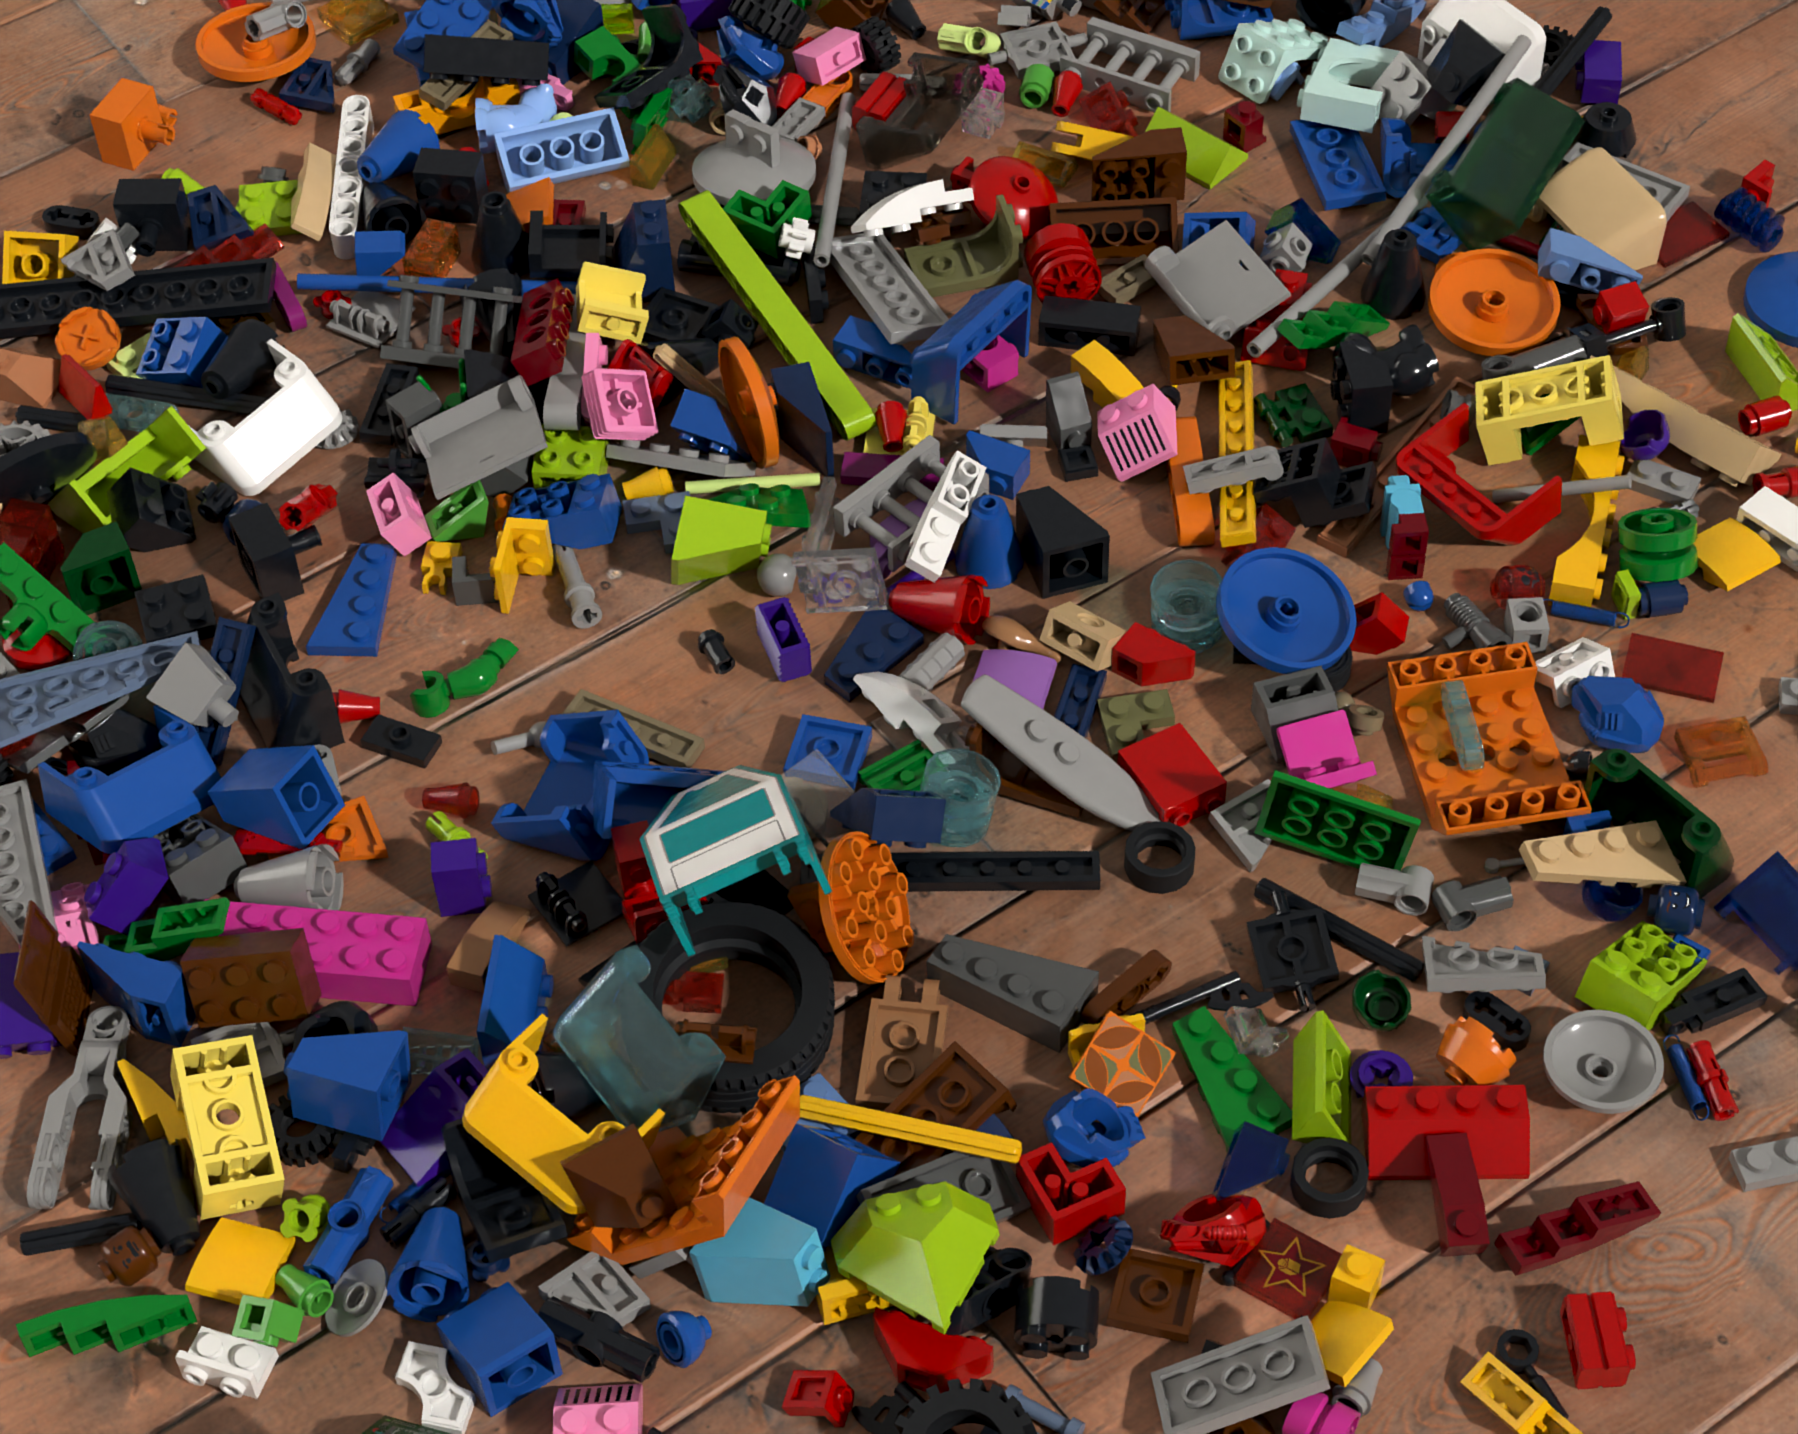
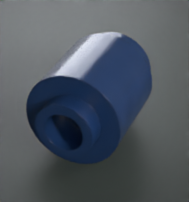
M1678 579L1643 583L1638 588L1641 593L1637 612L1638 616L1645 615L1646 618L1678 614L1682 613L1684 605L1688 604L1687 588L1684 584L1681 585Z

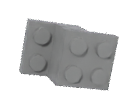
M1441 37L1423 61L1403 51L1397 54L1370 89L1383 92L1379 113L1380 119H1402L1410 127L1420 114L1435 120L1437 111H1453L1457 105L1452 104L1431 87L1426 72L1447 40L1446 38Z

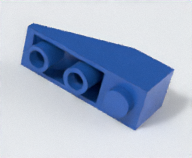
M850 315L833 339V356L836 362L844 368L911 389L912 364L910 358L912 354L903 345L890 344L875 323Z

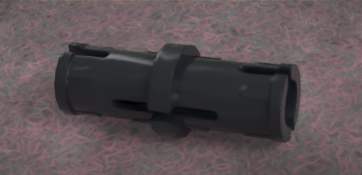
M440 1177L437 1179V1182L417 1199L410 1198L405 1203V1209L379 1229L386 1242H389L390 1239L392 1240L390 1243L391 1247L397 1249L402 1242L413 1234L421 1217L427 1210L444 1207L457 1197V1193L450 1183L445 1187L446 1179Z

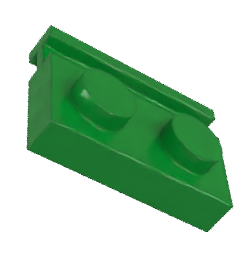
M667 87L660 93L650 94L645 102L642 113H637L634 116L631 130L634 131L632 144L635 146L631 150V154L643 158L668 122L666 115L670 110L671 88Z
M917 739L858 771L859 782L862 785L865 784L867 788L928 791L948 780V769L928 749H924L921 746V742Z

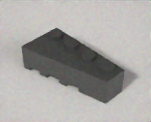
M948 934L945 935L926 961L927 979L940 980L939 990L941 995L1058 1053L1061 1052L1068 1042V1032L1076 1029L1082 1022L1081 1014L1085 1006L1098 994L1099 971Z

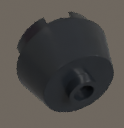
M1602 102L1591 106L1574 131L1576 143L1578 142L1591 148L1602 147L1610 155L1617 158L1623 155L1627 158L1637 140L1630 112L1625 107L1611 102Z

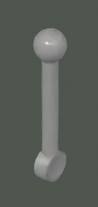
M1522 857L1501 861L1496 858H1488L1485 861L1484 869L1487 873L1495 874L1499 871V868L1522 865L1525 862Z

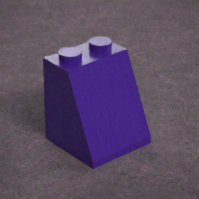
M19 952L0 954V1059L12 1057L13 1051L27 1050L28 1055H43L51 1053V1047L62 1046L13 984Z

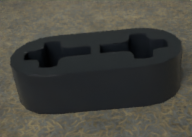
M63 205L51 206L42 215L48 233L79 236L81 240H88L101 224L98 213L95 211Z
M1474 991L1467 996L1463 1009V1018L1465 1020L1470 1016L1494 1033L1492 1037L1503 1050L1507 1047L1512 1052H1518L1527 1046L1531 1025L1525 1016L1492 993ZM1483 1007L1488 1009V1012L1481 1011L1480 1013H1476L1474 1011L1475 1008L1478 1010L1482 1009ZM1514 1029H1516V1030L1519 1031V1034H1517V1033H1513V1034H1511V1035H1507V1034H1506V1030L1509 1031V1032L1513 1031Z

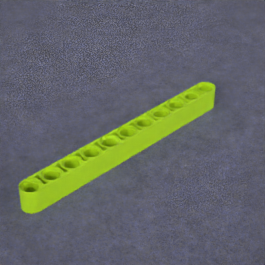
M705 190L680 202L678 207L685 224L756 321L759 322L761 328L789 365L810 362L827 418L845 441H849L877 426L876 418L868 403L711 192Z

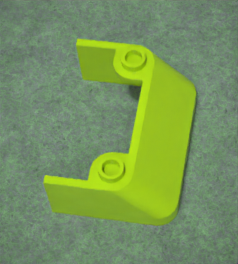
M170 406L137 436L77 481L74 479L67 484L47 505L58 517L82 533L111 524L112 518L107 491L130 467L165 481L173 477L177 482L192 470L188 464L201 454L206 447L173 406Z

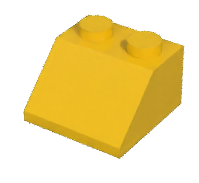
M4 231L2 284L73 277L75 273L69 271L61 262V259L78 249L79 236Z

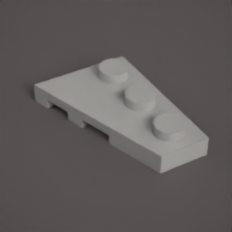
M1422 936V953L1427 992L1529 991L1546 988V974L1542 954L1500 947H1494L1488 952L1470 949V943L1456 941L1454 947L1435 944V937Z

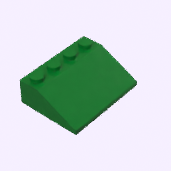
M1275 770L1254 833L1360 869L1362 863L1401 871L1420 826L1421 819Z

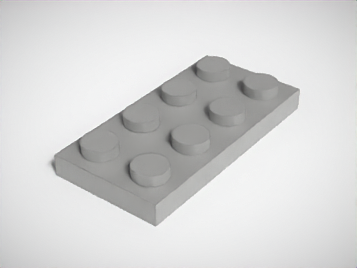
M1308 1315L1151 1372L1164 1434H1207L1331 1389L1315 1331Z

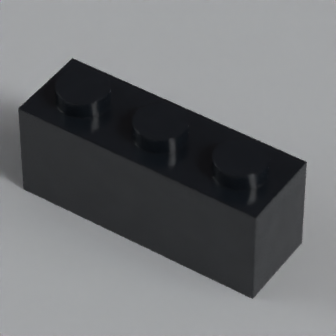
M1045 295L1039 318L1038 346L1080 350L1093 340H1096L1112 354L1135 356L1140 332L1141 306Z

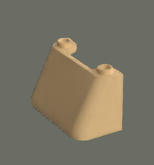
M1602 147L1587 150L1530 190L1525 195L1522 205V211L1533 222L1543 221L1549 213L1568 233L1581 236L1633 270L1657 264L1667 224L1665 210Z

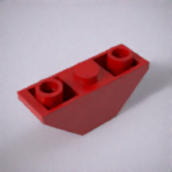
M876 1308L873 1313L874 1335L898 1383L906 1381L911 1387L927 1392V1388L936 1384L940 1393L949 1391L947 1380L959 1378L961 1384L964 1385L970 1382V1378H981L990 1374L993 1369V1346L988 1345L979 1337L944 1335L932 1327V1323L925 1324L910 1319L906 1314L897 1310L885 1311Z

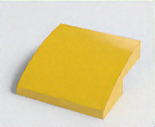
M1731 517L1697 534V539L1693 543L1697 549L1698 566L1703 570V579L1727 592L1781 563L1780 556L1764 539Z
M221 1217L194 1262L185 1284V1291L240 1305L242 1295L269 1299L278 1287L275 1282L278 1271L296 1249L295 1236L286 1238L278 1231Z
M1327 1301L1311 1320L1327 1377L1344 1388L1394 1330L1391 1318L1368 1308L1341 1301Z

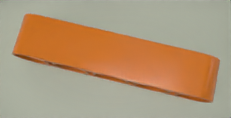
M1196 416L1176 417L1178 455L1166 460L1165 463L1179 547L1214 545L1215 528L1209 493L1190 495L1183 469L1185 465L1204 461Z

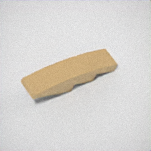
M309 142L304 151L303 167L298 174L297 191L291 202V228L320 241L331 204L337 156Z

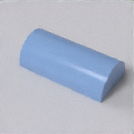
M614 107L494 134L497 158L508 193L550 177L553 184L630 167V159Z

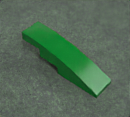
M1334 301L1327 312L1308 310L1303 320L1283 319L1277 330L1298 349H1322L1336 346L1345 332H1358L1369 337L1386 330L1390 323L1369 305Z
M225 897L158 908L156 918L131 922L128 936L122 933L107 935L104 938L103 944L114 950L126 953L138 952L147 958L159 961L172 959L184 954L194 938L213 937L222 934L230 901Z
M141 1295L100 1300L60 1309L18 1323L16 1327L30 1358L66 1343L69 1344L73 1354L76 1355L113 1340L119 1353L198 1321L188 1295Z

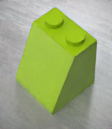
M685 495L671 558V584L681 585L758 568L761 556L768 557L771 542L772 524L766 523L767 511Z

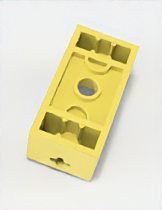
M1610 355L1475 382L1476 427L1489 466L1522 459L1521 428L1568 420L1580 416L1582 417L1590 446L1624 440L1621 393ZM1550 394V395H1548V396H1546V397H1541V398H1540L1541 395Z
M248 1035L173 1048L170 1077L177 1110L184 1111L195 1163L193 1187L200 1220L281 1205L285 1179L253 1036ZM231 1109L238 1114L239 1120L234 1124L225 1125L218 1121L216 1115L221 1110Z

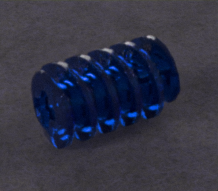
M1740 187L1725 196L1716 206L1714 211L1715 218L1721 220L1726 226H1730L1734 232L1740 233L1741 237L1749 240L1752 245L1758 247L1763 253L1773 250L1783 236L1785 217L1781 214L1775 215V210L1771 207L1766 208V203L1762 200L1757 201L1755 195H1747L1748 191L1744 187Z

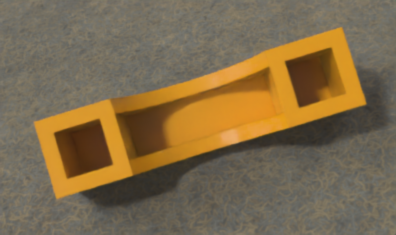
M480 76L479 82H477L475 87L465 96L456 99L445 111L419 98V89L393 96L396 112L405 109L416 111L421 115L418 118L424 124L429 122L437 135L476 125L475 98L488 99L493 105H518L520 100L519 86L516 78H510V84L491 83V77Z

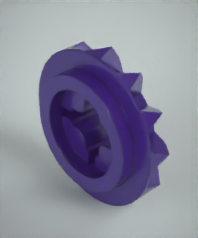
M1375 1050L1364 1053L1354 1061L1350 1070V1086H1353L1357 1098L1364 1096L1365 1086H1386L1383 1083L1373 1085L1374 1075H1377L1379 1078L1389 1076L1387 1086L1413 1085V1073L1408 1063L1397 1054L1389 1051Z

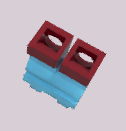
M1407 475L1388 477V483L1384 490L1380 533L1381 537L1386 536L1385 545L1389 550L1386 567L1388 580L1423 578L1429 529L1420 497V484H1410V479Z

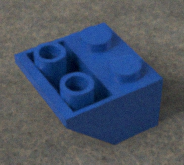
M208 317L156 319L136 375L142 379L203 388L201 376L227 335Z
M685 389L670 425L680 434L679 439L689 443L690 448L700 450L704 454H708L710 449L719 454L729 455V460L750 462L752 456L735 416L715 398Z

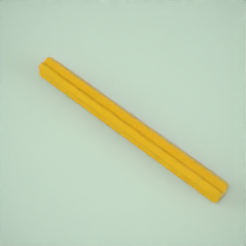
M800 1095V1118L1012 1164L1017 1163L1022 1154V1142L1017 1139L809 1095Z

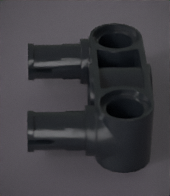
M989 1246L984 1255L985 1263L961 1306H956L950 1316L951 1324L945 1334L960 1335L1015 1306L1017 1286L1024 1282V1289L1029 1287L1032 1267L1031 1256L1026 1251L1018 1248L997 1250Z

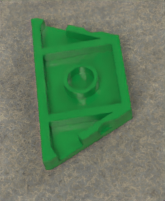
M748 483L708 499L767 511L766 523L772 524V526L804 528L811 526L810 513L803 489H790L789 485L781 484L771 488L759 487L758 484Z

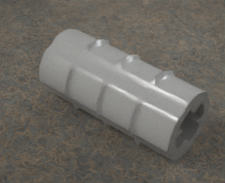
M942 633L934 642L928 645V648L923 653L917 655V659L906 666V669L899 677L907 679L927 691H931L933 686L939 680H943L944 675L949 670L954 669L955 664L964 657V646L955 636L949 633Z

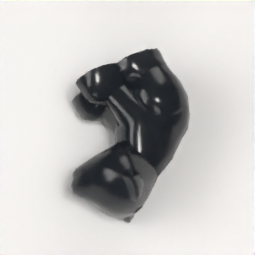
M1414 324L1407 326L1399 332L1400 341L1381 351H1377L1371 340L1364 334L1345 332L1332 355L1333 362V358L1338 356L1339 343L1347 342L1386 361L1393 382V394L1396 396L1408 397L1417 394L1422 389L1435 385L1433 373L1439 371V364L1433 349L1428 343H1425L1421 331ZM1333 371L1332 377H1333V379L1335 380L1336 377H1335L1334 371Z

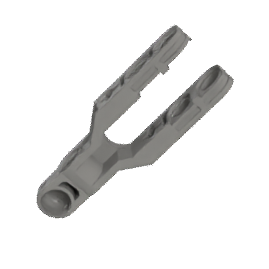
M104 1006L91 1012L88 1016L83 1040L79 1047L74 1073L48 1096L27 1185V1202L30 1209H52L54 1207L77 1109L84 1103L96 1099L105 1100L106 1103L99 1129L101 1142L96 1162H92L91 1165L93 1178L90 1189L91 1203L88 1205V1208L90 1210H112L117 1192L110 1184L107 1172L113 1163L116 1169L124 1163L123 1155L126 1154L134 1117L127 1105V1098L121 1090L123 1077L117 1065V1061L126 1060V1045L130 1031L128 1015L119 1006Z

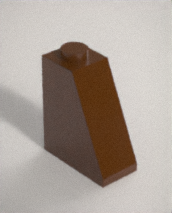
M1185 315L1153 319L1154 350L1170 386L1235 377L1234 345Z

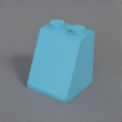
M750 1197L724 1237L696 1244L689 1252L704 1297L710 1302L808 1307L818 1294V1287L829 1282L831 1276L816 1228Z

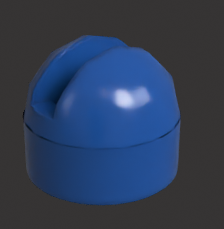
M1426 581L1413 582L1403 591L1406 603L1415 611H1425L1433 603V591L1430 584Z

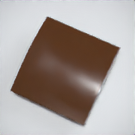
M1096 0L1093 3L1099 11L1118 25L1145 34L1150 33L1166 12L1164 0Z

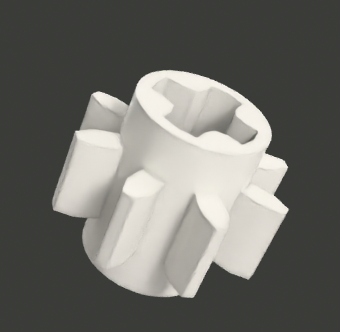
M793 217L792 224L783 223L778 246L785 248V256L801 259L802 252L811 253L815 230L808 229V220Z

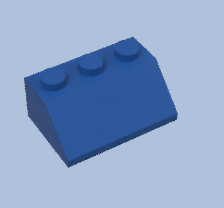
M494 935L476 1031L484 1067L488 1071L501 1052L542 1013L548 1017V1007L545 1006L546 997L551 998L553 994V975L547 974L545 959L503 935ZM541 1040V1043H540V1046H539L538 1051H543V1042H542V1040Z

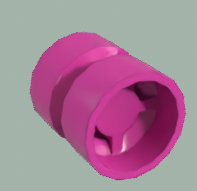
M1320 1392L1293 1402L1284 1421L1282 1434H1354L1361 1414L1341 1402L1330 1405L1328 1396Z

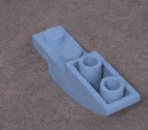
M1373 0L1371 9L1367 13L1339 22L1336 34L1358 45L1367 44L1382 47L1402 33L1424 10L1427 2L1424 0Z

